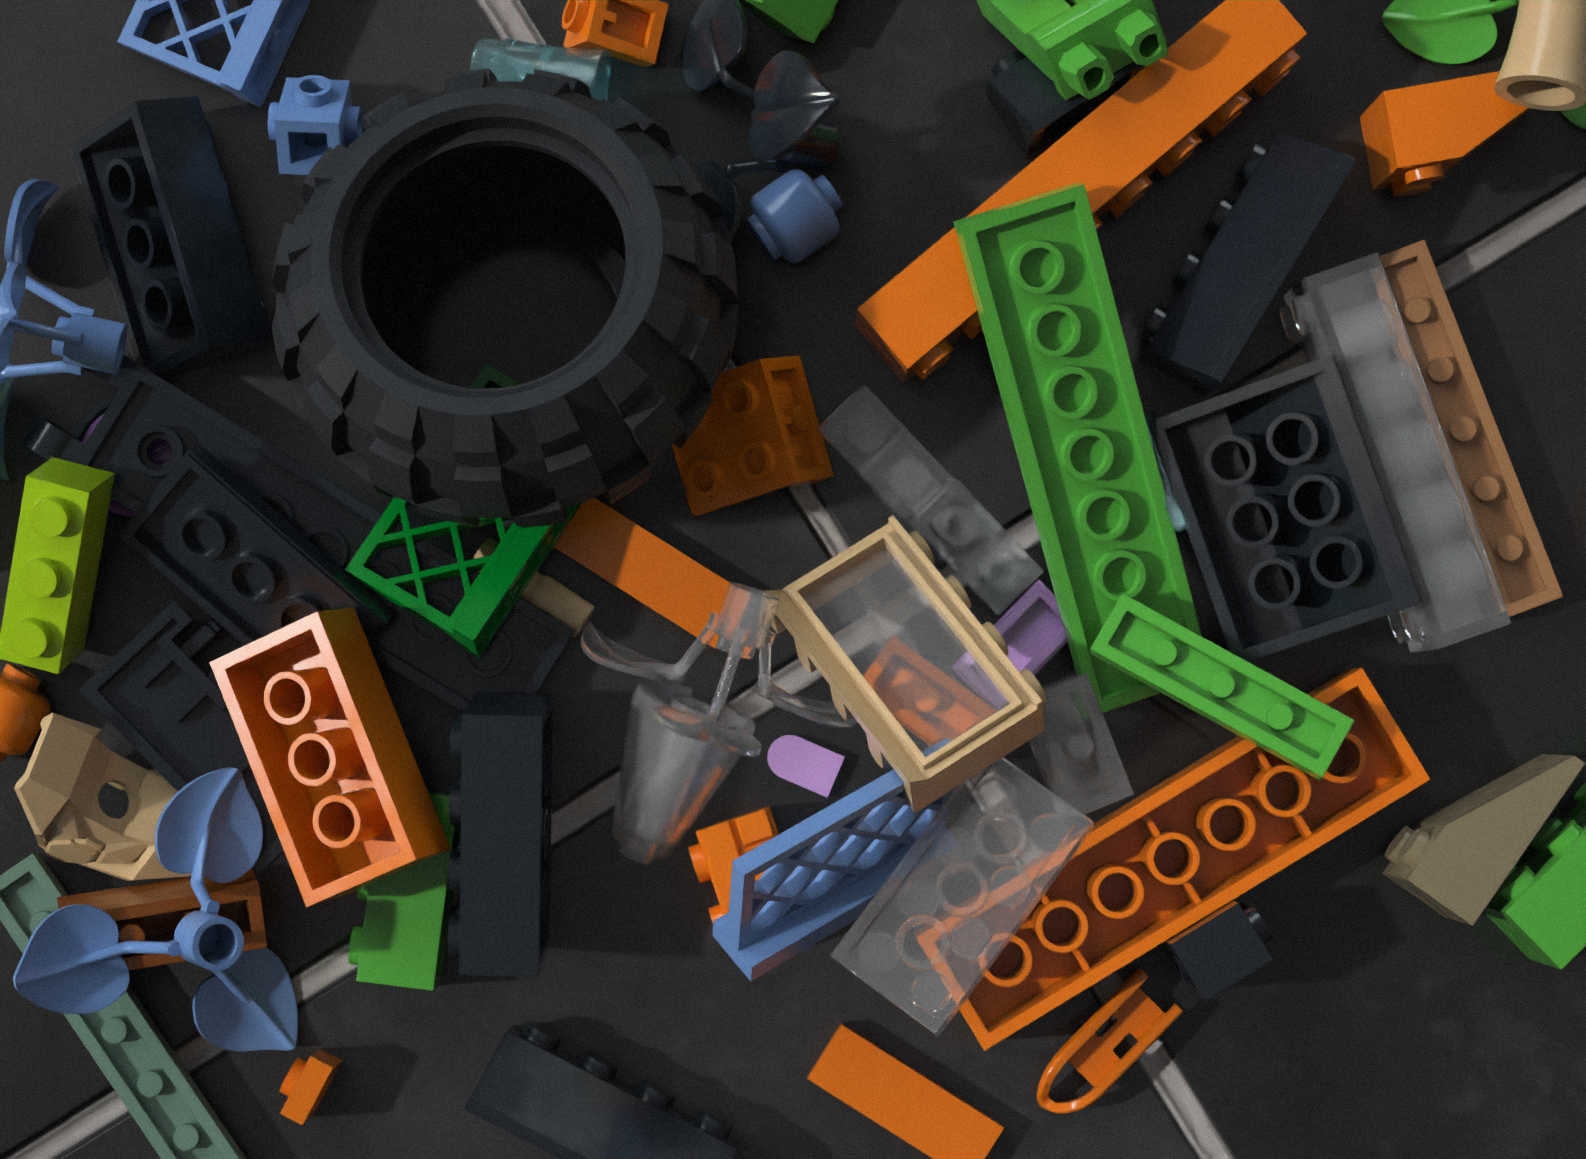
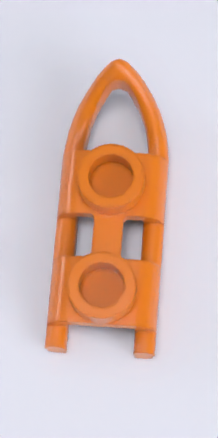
M1138 968L1058 1050L1048 1063L1037 1089V1101L1040 1107L1052 1113L1064 1114L1077 1112L1092 1105L1183 1013L1182 1009L1174 1004L1166 1013L1163 1012L1139 988L1149 976L1142 969ZM1113 1016L1115 1022L1098 1037L1095 1032ZM1130 1033L1138 1042L1120 1059L1113 1052V1049ZM1068 1061L1093 1088L1085 1095L1074 1100L1064 1102L1053 1101L1048 1096L1050 1087L1056 1075Z

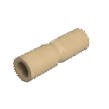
M488 537L473 559L492 555L499 543ZM538 571L521 595V598L575 630L572 635L573 638H576L595 610L594 605L553 578L541 575Z

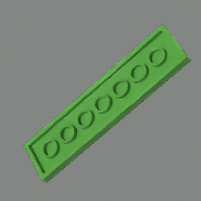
M1076 182L953 221L1085 707L1089 713L1095 716L1161 693L1090 654L1091 646L1122 593L1200 636L1202 634L1085 185Z

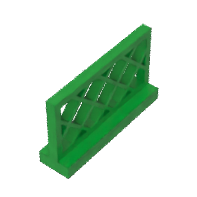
M485 363L469 388H503L520 385L521 383ZM393 498L346 567L345 572L355 581L456 640L458 647L480 659L582 503L566 508L568 521L530 528H521L513 522L506 534L503 521L513 518H480L479 527L496 523L500 543L492 555L465 561L458 531L475 528L476 526L444 521L411 529L407 513L411 503L400 498ZM401 519L403 531L392 533ZM451 533L458 563L420 571L414 541ZM407 544L413 573L385 579L368 569L380 549ZM480 571L472 585H470L468 573ZM461 575L465 595L450 617L427 604L424 583ZM416 585L418 598L402 588Z

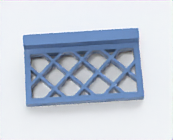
M136 0L119 36L118 43L125 48L229 91L239 99L262 108L311 0H253L251 5L231 13L227 0H215L221 17L191 30L182 3L189 0ZM171 8L180 35L159 44L142 39L141 37L151 16ZM242 24L239 32H237L236 26ZM226 31L231 49L221 71L203 65L195 43ZM185 48L188 58L175 52Z
M946 739L923 752V755L925 757L929 756L950 741ZM893 769L732 861L729 912L713 921L712 936L746 977L753 981L958 860L961 844L947 830L953 790L914 814L907 804L904 783ZM765 871L762 874V876L757 881H755V876Z

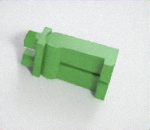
M976 0L982 15L1054 82L1057 92L1065 101L1078 93L1090 100L1110 88L1111 82L1114 79L1113 73L1132 62L1147 67L1165 57L1168 53L1167 39L1152 0Z

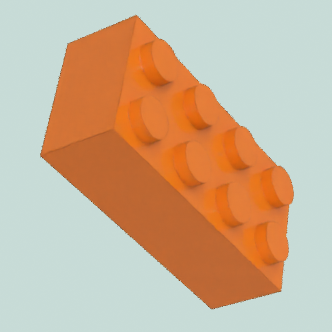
M354 607L317 611L209 662L306 907L345 896L451 849Z

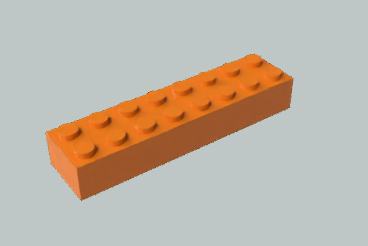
M1225 0L1168 48V53L1165 57L1142 69L967 217L1077 182L1085 185L1097 231L1103 225L1100 218L1105 213L1110 211L1117 219L1146 194L1144 191L1153 183L1149 177L1158 170L1166 178L1194 154L1193 150L1202 142L1198 135L1204 130H1207L1212 137H1215L1242 114L1241 110L1252 100L1248 94L1253 89L1263 97L1291 72L1289 69L1301 59L1295 50L1307 35V32L1279 0ZM955 227L857 308L855 327L903 383L915 373L924 381L951 358L950 354L954 351L951 343L962 333H965L970 340H973L983 332Z
M1363 668L1347 669L1308 693L1311 697L1355 720L1321 781L1246 739L1237 736L914 932L916 939L984 1051L1430 780Z

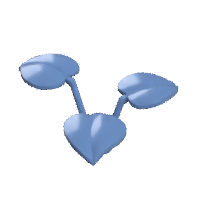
M30 179L18 188L10 209L5 237L4 259L7 261V266L0 284V479L10 480L5 466L4 426L12 386L16 379L26 376L71 373L81 376L83 368L116 375L121 366L127 340V324L95 317V309L79 306L26 275V264L39 217L50 197L59 189L54 183L39 179ZM24 290L31 291L71 314L72 317L60 316L55 327L18 319ZM15 331L52 339L51 352L54 355L63 356V361L24 365L8 363Z
M226 767L197 777L172 797L158 819L155 830V850L158 861L168 871L179 874L192 873L190 880L191 888L201 904L199 911L191 912L181 919L175 929L174 940L168 942L124 941L118 943L119 933L117 924L102 909L87 904H72L61 907L45 917L36 927L13 975L14 988L24 998L39 1007L59 1013L86 1014L96 1012L116 1002L127 990L130 976L127 965L121 955L129 953L168 954L173 957L180 955L186 961L210 970L214 974L204 979L198 985L192 1002L194 1023L199 1033L207 1041L222 1049L236 1052L256 1050L288 1051L295 1049L298 1034L297 1004L293 986L284 964L268 948L243 951L244 938L241 929L234 921L218 915L219 903L211 898L204 885V877L217 883H228L242 877L254 866L262 848L263 829L261 818L246 788L241 770Z

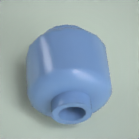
M792 169L752 196L750 209L753 215L745 220L759 244L773 261L781 256L789 263H798L839 235L840 225L834 212L844 205L831 183L823 174L812 180L801 169Z

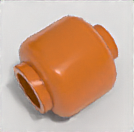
M7 662L3 671L0 672V762H4L8 755L21 756L30 749L41 729L40 723L42 718L46 717L51 709L47 697L37 691L42 679Z

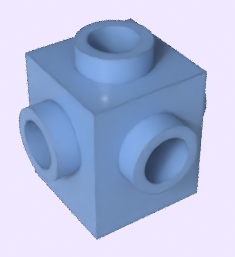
M308 75L301 78L286 77L280 101L271 102L269 106L268 135L270 140L276 141L279 174L308 175L329 147L333 150L337 145L347 148L355 139L363 134L362 107L352 106L350 80H331L319 75Z

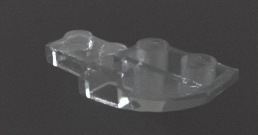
M861 385L817 428L818 432L855 469V473L911 531L916 530L925 539L931 551L996 615L999 616L1044 572L959 480L953 478L867 386Z

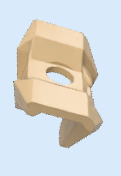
M55 713L42 718L40 723L42 731L26 771L17 781L14 789L34 831L38 846L45 850V854L61 863H76L126 881L190 877L192 873L179 874L166 870L158 861L155 850V830L158 819L167 803L178 791L155 768L147 770L107 748L101 742L103 729ZM105 783L125 790L128 795V810L119 819L107 816L99 806V791Z

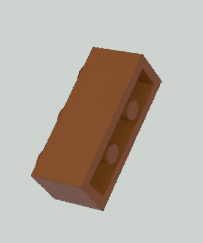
M251 868L242 877L228 883H217L204 877V885L211 898L219 903L218 915L234 921L241 929L244 938L243 951L267 948L260 887L253 869ZM191 876L57 897L58 909L72 904H87L108 913L117 924L119 933L118 943L124 941L168 942L174 940V933L178 923L187 914L199 911L201 904L191 888ZM129 953L121 955L128 971L186 961L180 955L174 957L168 954Z

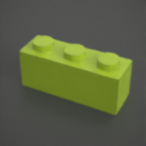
M53 457L26 476L0 633V659L59 674L84 652L115 473Z

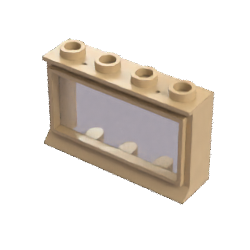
M892 515L888 518L889 523L783 589L764 591V596L773 629L777 634L787 629L794 637L797 655L801 663L809 673L818 669L830 685L833 703L840 715L845 720L854 716L867 735L869 750L877 764L881 768L890 764L902 779L908 807L915 814L1043 732V703L1047 699L1036 677L1026 668L1019 672L1006 656L1009 653L1007 645L995 626L988 621L981 625L969 610L971 602L958 580L951 575L944 579L933 565L935 562L933 553L925 539L916 530L908 534L895 516Z

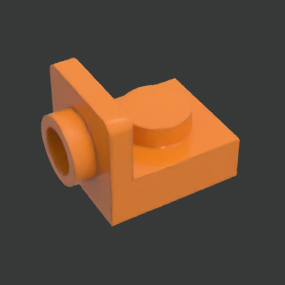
M568 0L562 15V28L567 30L563 48L575 53L591 49L643 68L655 65L669 4L659 0Z

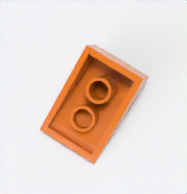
M1500 71L1383 91L1360 116L1373 191L1392 187L1393 196L1401 197L1432 189L1431 182L1445 178L1446 171L1531 108L1510 103L1496 94L1494 85Z

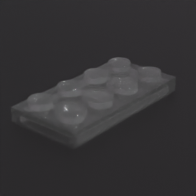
M1002 757L954 789L831 953V958L938 1038L1094 828L1093 820Z

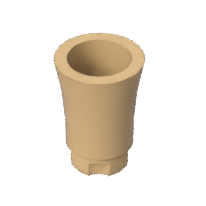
M1519 0L1517 17L1507 54L1494 85V91L1498 96L1519 106L1546 111L1571 110L1586 104V0Z

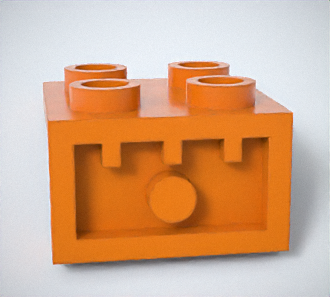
M800 355L758 359L720 373L712 390L714 401L693 434L681 449L672 444L689 507L694 516L704 515L782 488L814 484L834 477Z

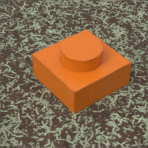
M322 1049L310 1055L307 1062L298 1057L287 1073L279 1090L280 1093L288 1096L280 1114L302 1126L313 1118L343 1060Z

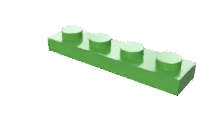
M1123 593L1090 648V654L1320 781L1355 721Z

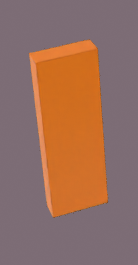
M596 498L582 502L554 547L715 649H717L750 597L749 594Z
M842 1022L807 1075L808 1080L932 1159H985L1004 1129V1126Z

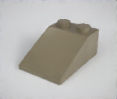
M1542 754L1417 822L1413 829L1404 826L1394 837L1385 852L1384 857L1390 860V863L1382 874L1445 918L1473 926L1583 768L1585 762L1573 755Z

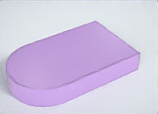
M784 735L777 738L771 744L767 755L769 767L777 776L827 798L845 756L795 735Z

